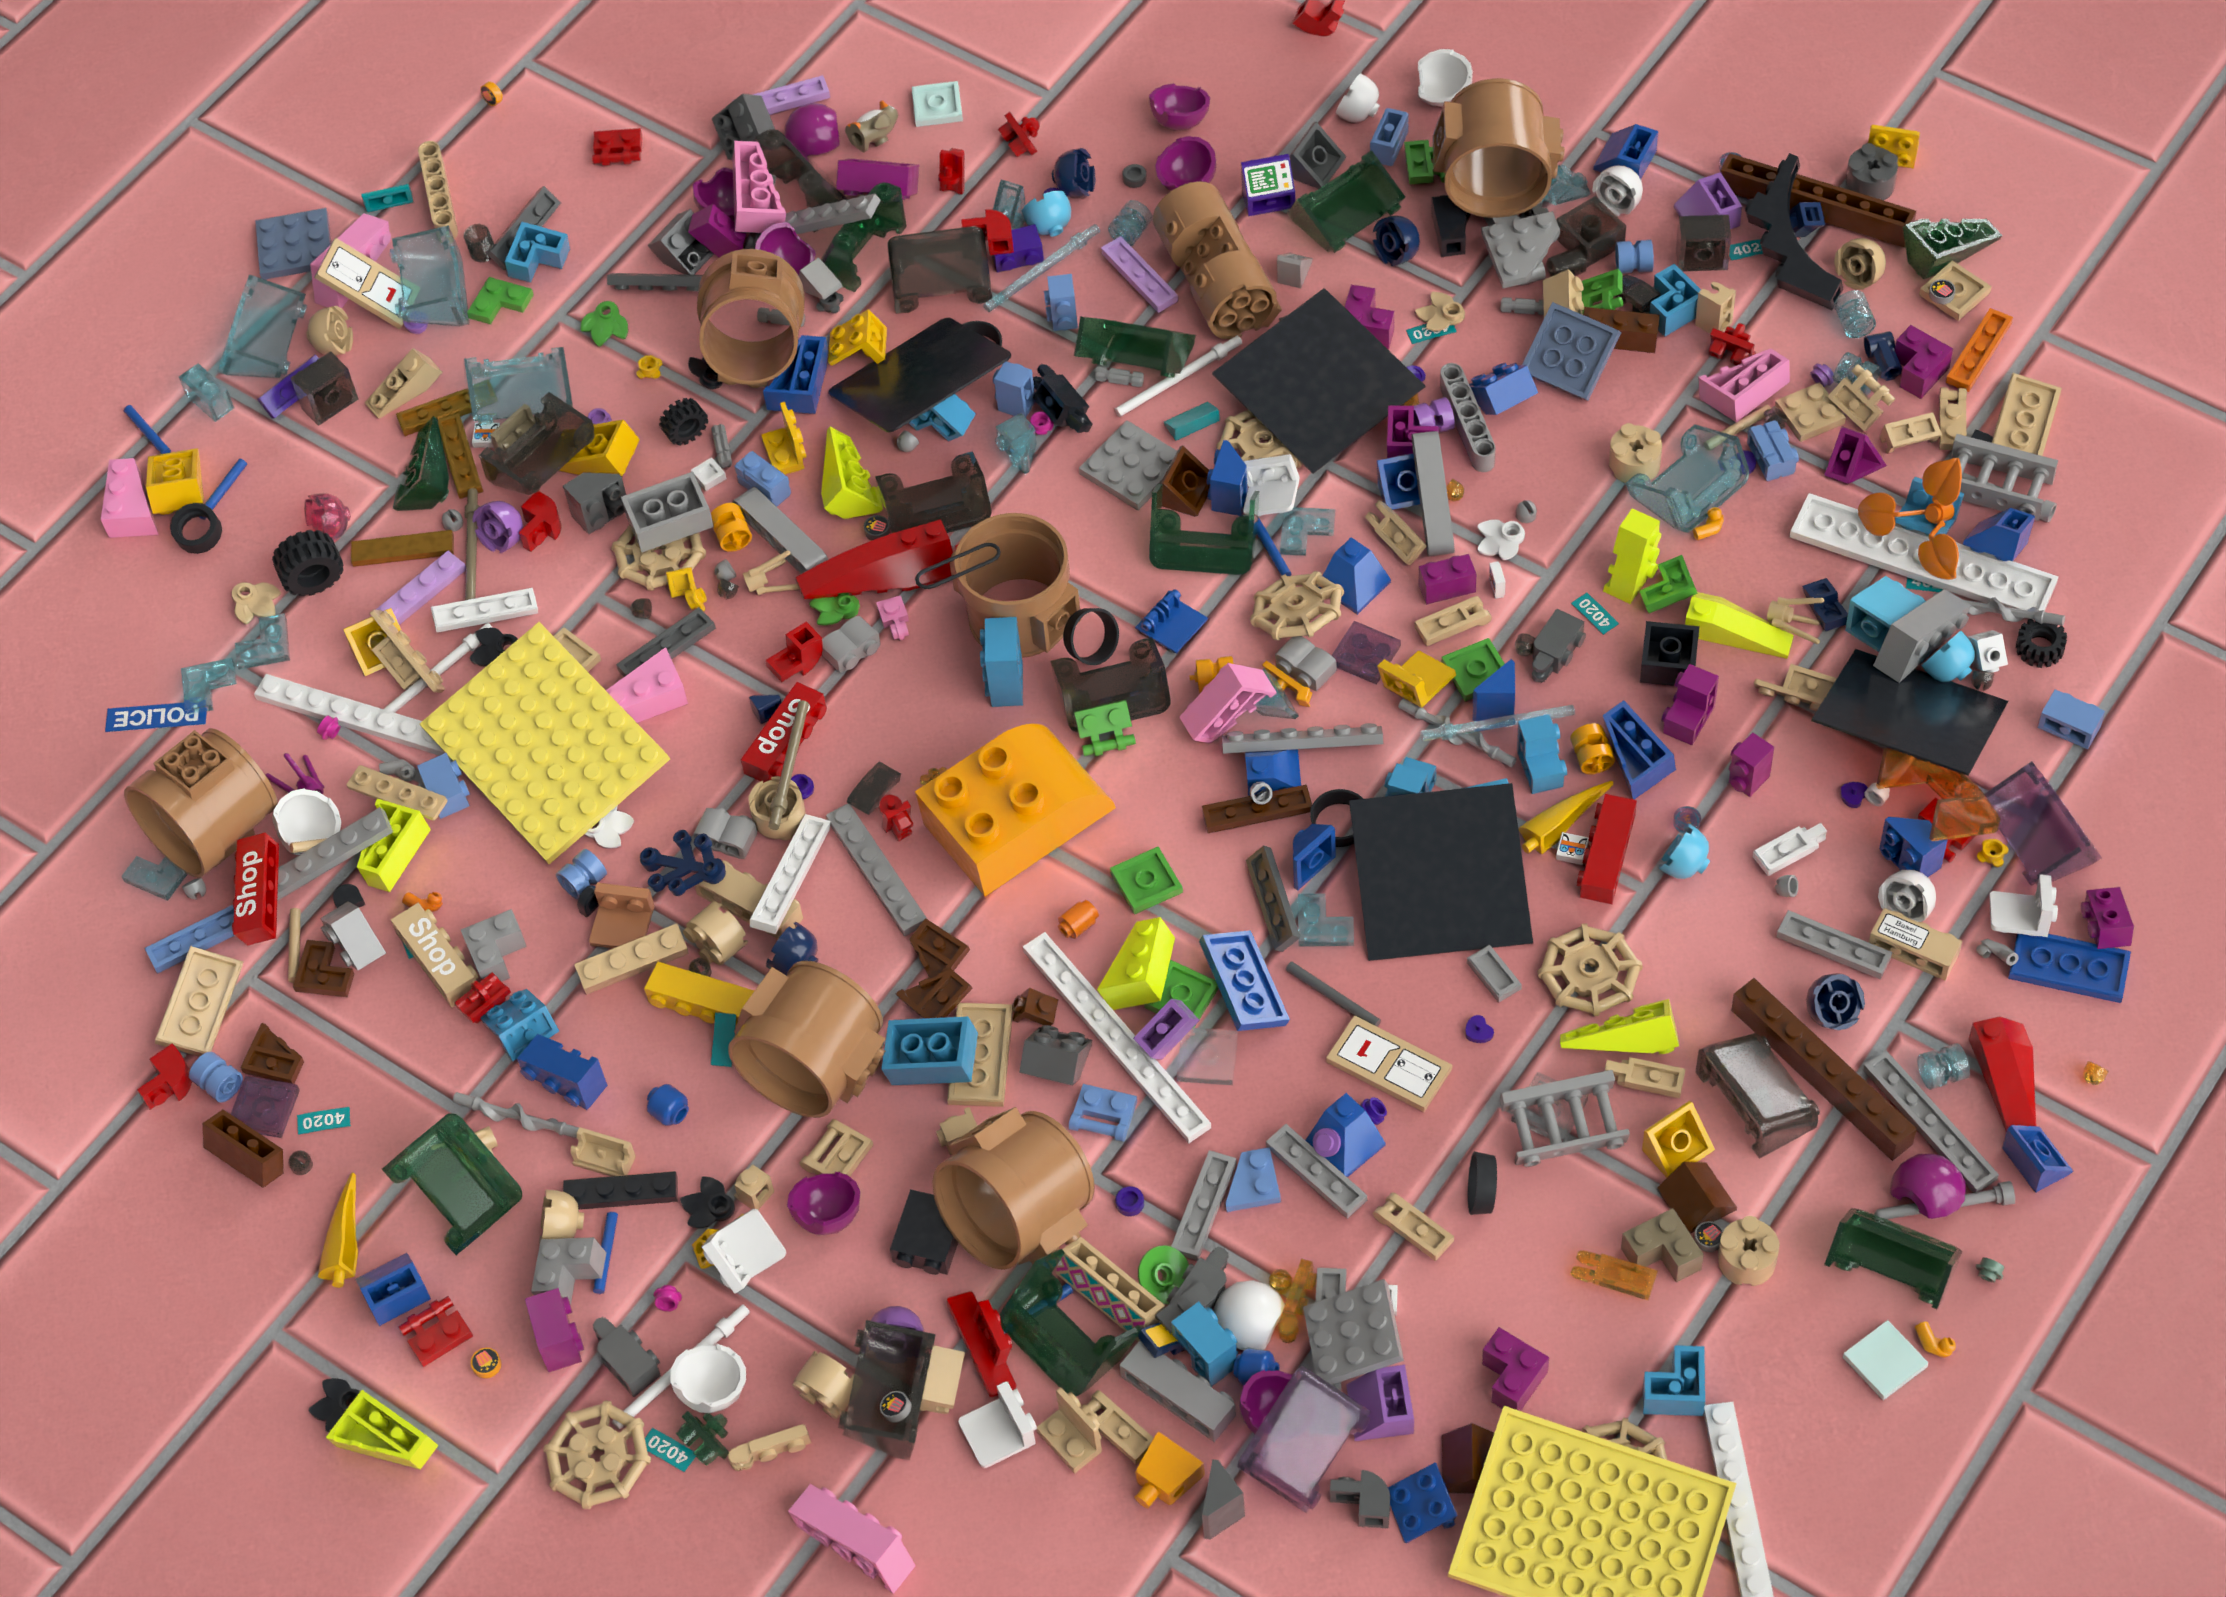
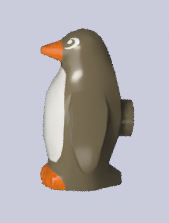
M883 100L879 102L880 110H871L865 113L856 122L848 124L845 128L846 135L851 144L864 153L868 150L869 143L874 142L877 147L889 140L886 135L892 131L898 118L897 110Z

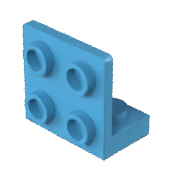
M1914 477L1906 503L1899 512L1923 510L1929 504L1934 503L1932 501L1933 496L1925 492L1922 479ZM1960 492L1957 500L1952 503L1955 510L1953 518L1945 521V526L1941 527L1935 536L1947 534L1954 525L1964 493ZM1924 514L1895 517V523L1900 524L1902 528L1907 530L1915 529L1924 532L1926 536H1929L1937 525L1929 522Z
M528 989L515 992L510 996L509 1000L501 1005L494 1006L481 1017L482 1022L498 1037L512 1061L519 1057L537 1034L550 1038L559 1032L547 1007Z

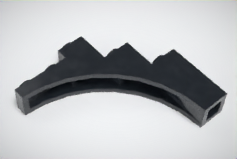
M1789 153L1786 160L1780 162L1777 169L1778 175L1774 181H1770L1765 192L1766 195L1757 192L1754 199L1751 198L1748 201L1745 212L1749 223L1768 230L1764 232L1760 245L1763 255L1782 262L1775 274L1778 287L1833 310L1844 289L1842 280L1826 272L1808 256L1799 244L1791 226L1790 197L1793 183L1800 169V162L1798 156Z
M1448 195L1432 197L1431 214L1441 257L1466 254L1465 231L1471 213L1459 208Z

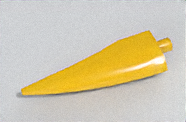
M1613 781L1599 784L1572 795L1520 826L1518 830L1526 840L1522 844L1524 852L1530 853L1535 849L1540 854H1543L1560 841L1562 832L1566 833L1577 819L1613 786Z
M353 1172L350 1174L334 1210L326 1234L318 1271V1278L333 1280L332 1286L336 1288L343 1287L344 1279L355 1277L358 1258L355 1222L356 1174Z

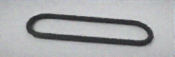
M993 543L978 545L921 570L916 575V584L923 589H932L996 561L1000 557V548ZM993 547L997 551V554L992 559L932 585H923L919 581L922 574L981 548Z

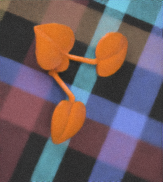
M1953 458L1935 462L1925 469L1922 477L1923 488L1927 494L1933 496L1932 501L1934 502L1929 504L1926 509L1894 512L1896 507L1895 499L1889 494L1882 492L1865 497L1858 507V516L1864 527L1876 536H1884L1892 532L1895 527L1894 517L1924 514L1929 522L1937 524L1928 536L1930 541L1922 542L1919 545L1918 557L1922 567L1928 573L1948 580L1956 578V568L1959 559L1958 547L1955 540L1949 535L1938 534L1935 536V534L1941 527L1945 526V521L1951 520L1954 516L1955 510L1952 503L1959 496L1962 480L1960 459Z

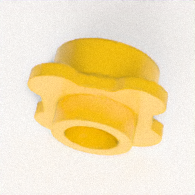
M652 355L642 357L638 361L639 370L636 373L637 377L641 379L645 377L659 378L661 376L659 370L663 364L662 360Z
M692 582L690 583L691 589L685 591L687 603L692 610L699 607L702 611H705L704 603L707 602L705 592L702 588L697 589Z
M1985 839L1982 842L1983 848L1981 852L1977 854V859L1980 862L1993 864L1994 867H2001L2004 864L2003 857L2009 851L2008 847L2000 840Z

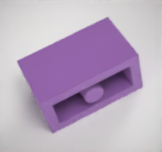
M1171 998L1133 1039L1151 1058L1162 1060L1200 1020L1181 1000Z

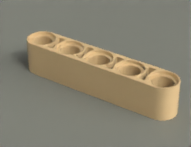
M426 141L419 146L418 153L431 218L438 239L447 242L455 239L458 235L449 184L438 143Z

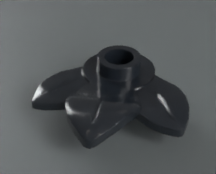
M694 357L689 358L688 368L691 373L699 377L702 386L707 389H718L723 385V382L717 381L718 373L708 365L704 357L702 360Z
M492 627L477 630L475 633L482 645L470 656V660L476 665L487 666L505 651L503 650L504 646L512 645L518 638L512 634H502L500 630Z
M702 1177L700 1183L701 1192L680 1198L684 1210L691 1215L688 1220V1226L702 1229L709 1227L715 1221H725L735 1211L734 1201L725 1194L724 1185L711 1177ZM720 1206L726 1207L722 1211H716Z
M331 1378L323 1380L322 1385L326 1397L309 1408V1412L313 1417L326 1421V1432L332 1430L347 1410L349 1404L360 1393V1390L351 1389L349 1383L343 1379Z

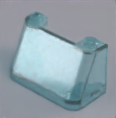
M449 225L392 238L393 249H390V256L392 262L397 263L400 269L402 297L395 304L398 318H402L404 322L459 327L468 325V304L463 261Z
M249 274L234 315L217 372L231 376L280 378L281 374L286 375L291 362L286 360L287 352L298 317L303 319L307 305L303 304L306 294Z
M564 347L551 348V354H546L545 357L543 353H538L536 357L494 362L484 359L483 364L477 362L476 357L464 359L463 371L472 420L478 421L479 425L491 424L493 420L507 419L523 404L530 407L532 415L553 413V416H562L568 414L567 410L572 408L573 403Z
M1696 424L1688 429L1681 438L1680 445L1683 456L1651 482L1647 475L1639 473L1626 482L1631 497L1673 528L1682 532L1693 530V528L1708 517L1707 512L1710 508L1721 506L1743 487L1749 478V467L1739 437Z

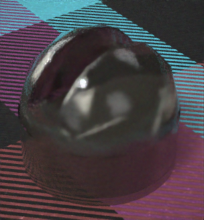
M720 578L717 592L720 597H723L725 594V599H731L736 595L740 586Z
M636 599L630 607L632 615L639 619H649L652 613L650 599Z
M1519 634L1515 641L1516 652L1521 656L1531 655L1534 651L1533 642L1535 638L1529 634Z
M1972 671V685L1977 690H1979L1981 684L1983 691L1989 689L1993 683L1994 673Z
M697 958L690 962L689 971L708 977L711 976L712 970L707 960ZM697 966H702L704 971L700 972Z
M298 1150L290 1156L289 1166L294 1174L304 1175L312 1169L313 1161L308 1153ZM299 1158H300V1159H303V1160H305L306 1162H305V1163H302V1162L299 1161L298 1159H299Z

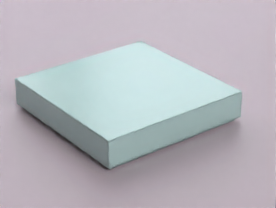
M958 81L911 87L916 127L963 121Z
M1889 1320L1843 1354V1359L1882 1400H1885L1926 1369L1929 1363Z

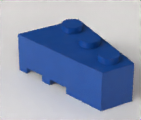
M801 335L798 340L796 355L790 366L782 374L774 378L770 386H766L763 390L767 410L781 411L780 403L785 402L787 409H792L793 412L816 414L828 364L829 351L826 337Z
M1624 700L1603 715L1605 731L1633 800L1676 770L1674 754Z
M537 1034L517 1058L521 1074L530 1081L536 1080L542 1083V1086L552 1094L557 1092L562 1095L570 1105L574 1107L579 1105L588 1110L608 1086L599 1059L593 1056L589 1060L580 1057L581 1052L579 1050L573 1049L571 1052H567L562 1049L563 1045L561 1043Z

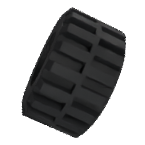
M306 530V532L300 531L296 535H290L273 552L272 561L281 584L292 595L305 596L309 594L311 596L318 592L321 593L326 588L332 587L334 582L340 579V574L344 570L343 561L332 537L326 532L322 533L320 530L314 532Z

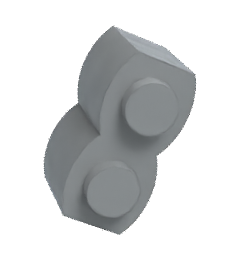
M856 616L848 620L839 630L831 632L822 639V656L839 673L851 670L860 659L871 656L878 650L881 645L879 633L862 617Z
M1303 636L1292 637L1275 654L1278 669L1287 675L1297 678L1299 684L1314 691H1317L1337 671L1336 659L1323 649L1315 647Z
M706 808L694 832V838L699 834H707L712 840V851H721L728 856L745 859L757 835L756 823L747 816H731L722 808Z

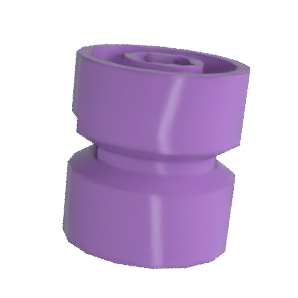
M1443 397L1432 400L1429 406L1426 403L1415 405L1414 426H1439V432L1454 429L1455 420L1449 400Z

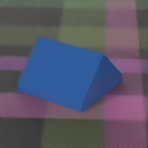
M1413 453L1377 460L1378 488L1383 502L1392 510L1420 505Z
M1512 659L1473 690L1472 720L1475 723H1514L1515 662Z
M2011 1125L2007 1129L2002 1149L2035 1193L2073 1172L2072 1168L2040 1127Z

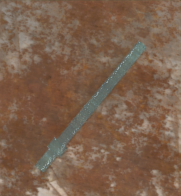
M1093 224L1084 232L1075 234L1070 238L1069 243L983 304L987 312L992 311L1074 250L1083 248L1087 245L1089 239L1100 232L1099 227Z
M1573 705L1457 725L1452 723L1441 724L1440 728L1420 731V737L1422 741L1439 738L1449 740L1454 739L1456 735L1518 725V721L1550 714L1551 719L1575 715V709Z

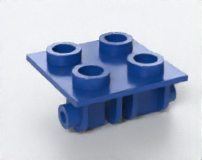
M1173 589L1168 591L1157 602L1152 610L1142 618L1135 629L1177 654L1205 624L1208 617L1181 602L1179 599L1181 597L1180 592Z
M1435 1462L1388 1487L1390 1506L1405 1543L1440 1525H1443L1445 1529L1455 1525L1454 1520L1457 1517V1513Z

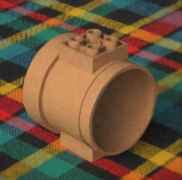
M1494 78L1481 80L1460 90L1451 102L1444 101L1433 133V167L1435 172L1444 173L1445 189L1449 198L1466 212L1490 218L1517 215L1536 206L1547 195L1552 178L1555 179L1557 176L1558 162H1562L1565 150L1564 147H1561L1563 129H1560V118L1543 116V105L1537 93L1527 85L1510 79Z
M742 249L727 253L715 260L701 278L697 298V314L700 322L699 343L704 359L718 373L717 381L728 385L744 384L752 388L766 387L769 380L776 378L790 366L796 355L798 331L804 317V289L798 274L792 266L783 258L773 253L758 249ZM742 299H752L768 303L777 308L787 318L790 326L784 332L771 339L749 342L727 336L718 330L709 318L716 310L727 303Z
M1006 513L987 518L973 526L963 536L957 550L951 555L953 557L983 543L996 544L1001 551L1000 557L996 561L952 580L954 590L961 594L966 601L971 633L981 645L980 629H985V618L1017 617L1022 658L1035 656L1042 652L1048 653L1063 638L1064 628L1070 616L1080 610L1078 589L1068 583L1070 568L1066 543L1054 526L1033 515ZM984 547L951 561V575L953 576L992 559L997 554L996 549ZM1016 579L1034 580L1049 586L1041 593L1019 601H998L983 596L992 587Z
M213 728L207 729L202 735L194 730L153 763L156 771H146L124 790L126 804L135 821L149 840L175 866L196 878L203 877L236 851L238 839L255 835L253 828L267 814L272 813L278 804L273 787L252 757L228 735Z
M800 961L792 965L787 976L772 967L743 1006L734 1031L737 1034L730 1042L728 1052L739 1074L765 1098L798 1115L812 1118L824 1117L831 1112L839 1099L848 1104L853 1095L858 1097L866 1086L865 1082L868 1077L873 1076L881 1063L880 1060L886 1052L882 1049L886 1038L878 1034L883 1025L881 1011L871 996L851 978L832 967L813 961Z
M1014 1107L986 1119L947 1146L952 1156L938 1165L933 1174V1194L946 1226L970 1255L991 1268L1006 1270L1012 1268L1017 1263L1020 1265L1030 1261L1033 1265L1044 1258L1048 1260L1061 1251L1059 1246L1064 1243L1068 1245L1080 1238L1081 1234L1079 1232L1088 1226L1079 1210L1086 1207L1094 1195V1178L1091 1167L1074 1137L1059 1122L1044 1113L1027 1111L1020 1114L1018 1109Z

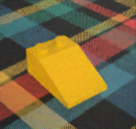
M624 419L566 429L548 466L552 470L577 475L587 472L619 474L622 477L640 439Z
M198 448L148 456L146 489L153 514L160 513L166 515L174 510H179L187 504H203L204 494Z

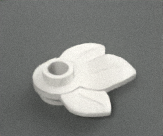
M1489 520L1477 525L1478 530L1485 536L1478 546V552L1486 556L1499 554L1502 560L1511 559L1518 553V544L1522 543L1525 538L1524 528L1515 521L1503 523L1499 520Z
M618 805L600 819L599 825L596 828L589 829L585 833L586 836L595 838L597 843L604 848L620 847L621 839L619 835L627 832L634 823V819L630 815L617 811Z

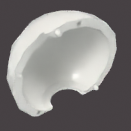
M1440 49L1430 52L1418 62L1420 77L1418 95L1422 101L1432 106L1443 107L1444 101L1451 102L1460 90L1472 84L1473 71L1471 63L1463 55L1454 52L1452 49Z
M305 788L291 791L280 799L273 811L272 818L277 835L283 846L290 853L291 842L329 838L339 832L341 828L338 808L330 798L318 791L306 790ZM304 852L291 853V854H293V855H300V854H302V853H304Z
M1251 1280L1236 1282L1225 1289L1219 1296L1213 1312L1219 1320V1325L1223 1329L1228 1328L1236 1337V1349L1244 1351L1245 1349L1264 1350L1271 1340L1276 1325L1279 1321L1282 1322L1287 1314V1309L1283 1299L1276 1290L1268 1284Z
M719 1344L703 1345L691 1350L686 1349L676 1358L671 1368L670 1382L673 1391L685 1405L698 1412L710 1414L728 1408L739 1398L746 1382V1367L741 1357L732 1349Z

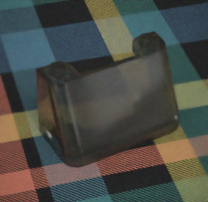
M769 129L755 136V140L759 142L767 162L769 174L782 179L785 184L796 179L799 182L801 191L805 194L807 208L821 206L826 203H835L844 199L848 200L841 190H836L835 183L813 159L779 130Z
M963 227L892 237L888 241L887 247L896 314L914 311L919 306L918 298L967 292L968 299L971 302L977 304L993 302L985 234L981 228Z
M548 392L540 399L541 403L544 404L541 414L538 412L534 414L536 423L507 450L504 451L498 447L495 453L487 447L479 454L486 479L495 486L522 494L531 495L538 492L546 481L581 449L593 441L594 425L592 420Z
M973 451L958 455L952 460V476L904 488L901 478L897 474L887 473L875 476L891 532L895 533L941 520L946 532L949 533L975 526L979 522L990 518L991 505L985 477Z
M1152 637L1138 640L1131 645L1129 649L1130 661L1080 673L1076 661L1071 658H1060L1050 661L1070 729L1078 732L1074 716L1075 711L1126 700L1131 721L1161 714L1169 708L1171 698L1165 665Z
M1753 1033L1713 1043L1698 1051L1696 1074L1703 1083L1709 1080L1712 1087L1717 1085L1746 1123L1745 1132L1747 1134L1751 1133L1756 1140V1143L1752 1145V1149L1759 1159L1817 1128L1818 1115L1820 1114L1818 1106L1813 1100H1809L1774 1055L1765 1036Z
M866 1320L864 1330L858 1329L854 1347H859L860 1349L847 1411H841L838 1428L843 1429V1436L893 1457L910 1460L918 1431V1417L930 1363V1352L933 1350L936 1334ZM893 1391L903 1392L911 1402L910 1413L899 1422L888 1421L880 1411L882 1399Z

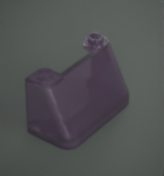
M2033 761L1977 798L1982 805L1979 812L1987 823L1993 821L2024 864L2023 866L2026 870L2022 874L2031 886L2035 883L2038 884L2040 875L2051 876V882L2093 865L2102 859L2100 853Z
M1301 1366L1294 1373L1243 1452L1238 1462V1468L1307 1513L1308 1509H1313L1321 1498L1318 1483L1348 1436L1350 1434L1354 1435L1357 1431L1362 1433L1370 1421L1368 1416L1371 1411L1306 1367Z

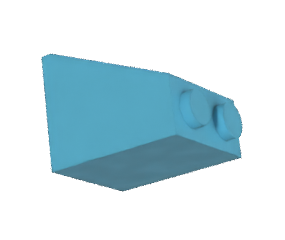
M1885 576L1850 600L1845 631L1879 652L1891 624L1926 601L1920 595H1915L1904 588L1901 583Z

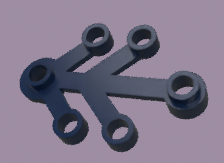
M679 830L673 836V841L680 848L683 859L662 855L656 848L651 847L645 848L640 854V862L649 872L657 871L662 866L675 869L663 876L659 873L650 876L648 885L654 892L662 891L668 885L669 890L674 896H681L686 890L703 881L709 884H717L726 875L725 864L721 859L714 858L711 849L712 840L704 833L699 834L694 839V845L702 853L704 863L696 861L691 846L692 837L686 830ZM691 872L696 873L684 881L681 879Z

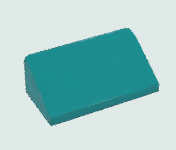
M409 184L361 194L367 213L414 202Z
M1205 402L1164 421V425L1175 441L1220 421V414L1217 407L1209 402Z

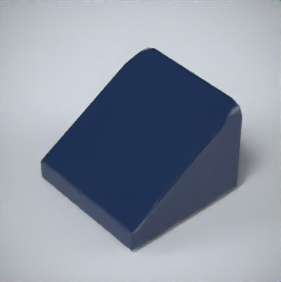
M779 695L749 697L752 711L761 724L769 721L782 703Z

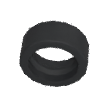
M201 503L187 504L177 510L170 524L171 535L181 549L188 553L199 554L209 551L215 547L222 534L221 522L210 507ZM199 516L208 518L210 527L204 536L196 540L184 538L182 535L183 527L189 520Z

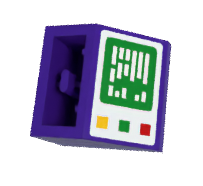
M1289 154L1241 162L1242 196L1248 217L1296 208L1295 187Z

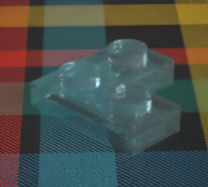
M1293 507L1291 511L1283 513L1280 554L1306 556L1308 535L1334 536L1335 509Z
M285 614L259 618L260 639L235 643L236 664L239 670L290 660Z
M232 658L181 668L187 715L214 710L211 689L237 684L235 663Z
M136 856L122 875L125 883L168 901L188 874L175 866L167 857H164L161 863L157 865Z
M1325 893L1298 894V931L1301 937L1298 939L1299 947L1354 946L1353 917H1326Z

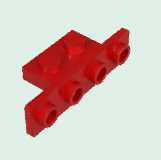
M972 1291L948 1297L946 1304L990 1397L998 1396L997 1386L1006 1381L1012 1390L1016 1389L1017 1385L1006 1363L1012 1349V1342L1010 1336L1004 1333L1000 1325L1001 1320L998 1311L992 1308L989 1299L978 1302Z

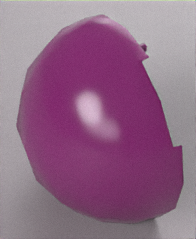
M1173 83L1158 87L1149 95L1151 110L1156 120L1162 126L1174 131L1193 128L1200 124L1209 111L1210 97L1201 87L1177 86Z
M816 103L806 104L797 108L790 114L785 124L784 138L787 145L794 151L805 155H819L830 152L838 147L840 141L836 112L824 104Z
M1186 136L1178 138L1174 143L1166 147L1160 156L1158 155L1155 165L1157 177L1165 188L1170 191L1192 182L1210 183L1214 178L1217 168L1215 151L1209 142L1200 137Z
M723 167L716 171L713 178L703 183L701 179L693 184L694 202L699 210L714 204L733 221L735 220L733 169Z
M788 222L777 223L768 227L761 233L754 249L767 251L783 258L792 266L798 276L801 269L815 260L816 255L815 250L796 234L795 229Z
M1917 1154L1900 1164L1891 1180V1195L1900 1201L1903 1197L1910 1198L1917 1205L1919 1213L1930 1219L1952 1214L1965 1201L1966 1184L1961 1172L1951 1161L1938 1154Z
M836 1171L835 1173L819 1174L810 1178L806 1176L796 1183L788 1194L787 1207L794 1220L808 1232L815 1235L835 1234L846 1228L858 1213L860 1189L857 1182L851 1177Z
M1263 1370L1252 1375L1243 1386L1239 1403L1241 1415L1249 1429L1262 1440L1270 1443H1287L1304 1434L1312 1424L1315 1413L1313 1395L1305 1382L1296 1375L1279 1370Z

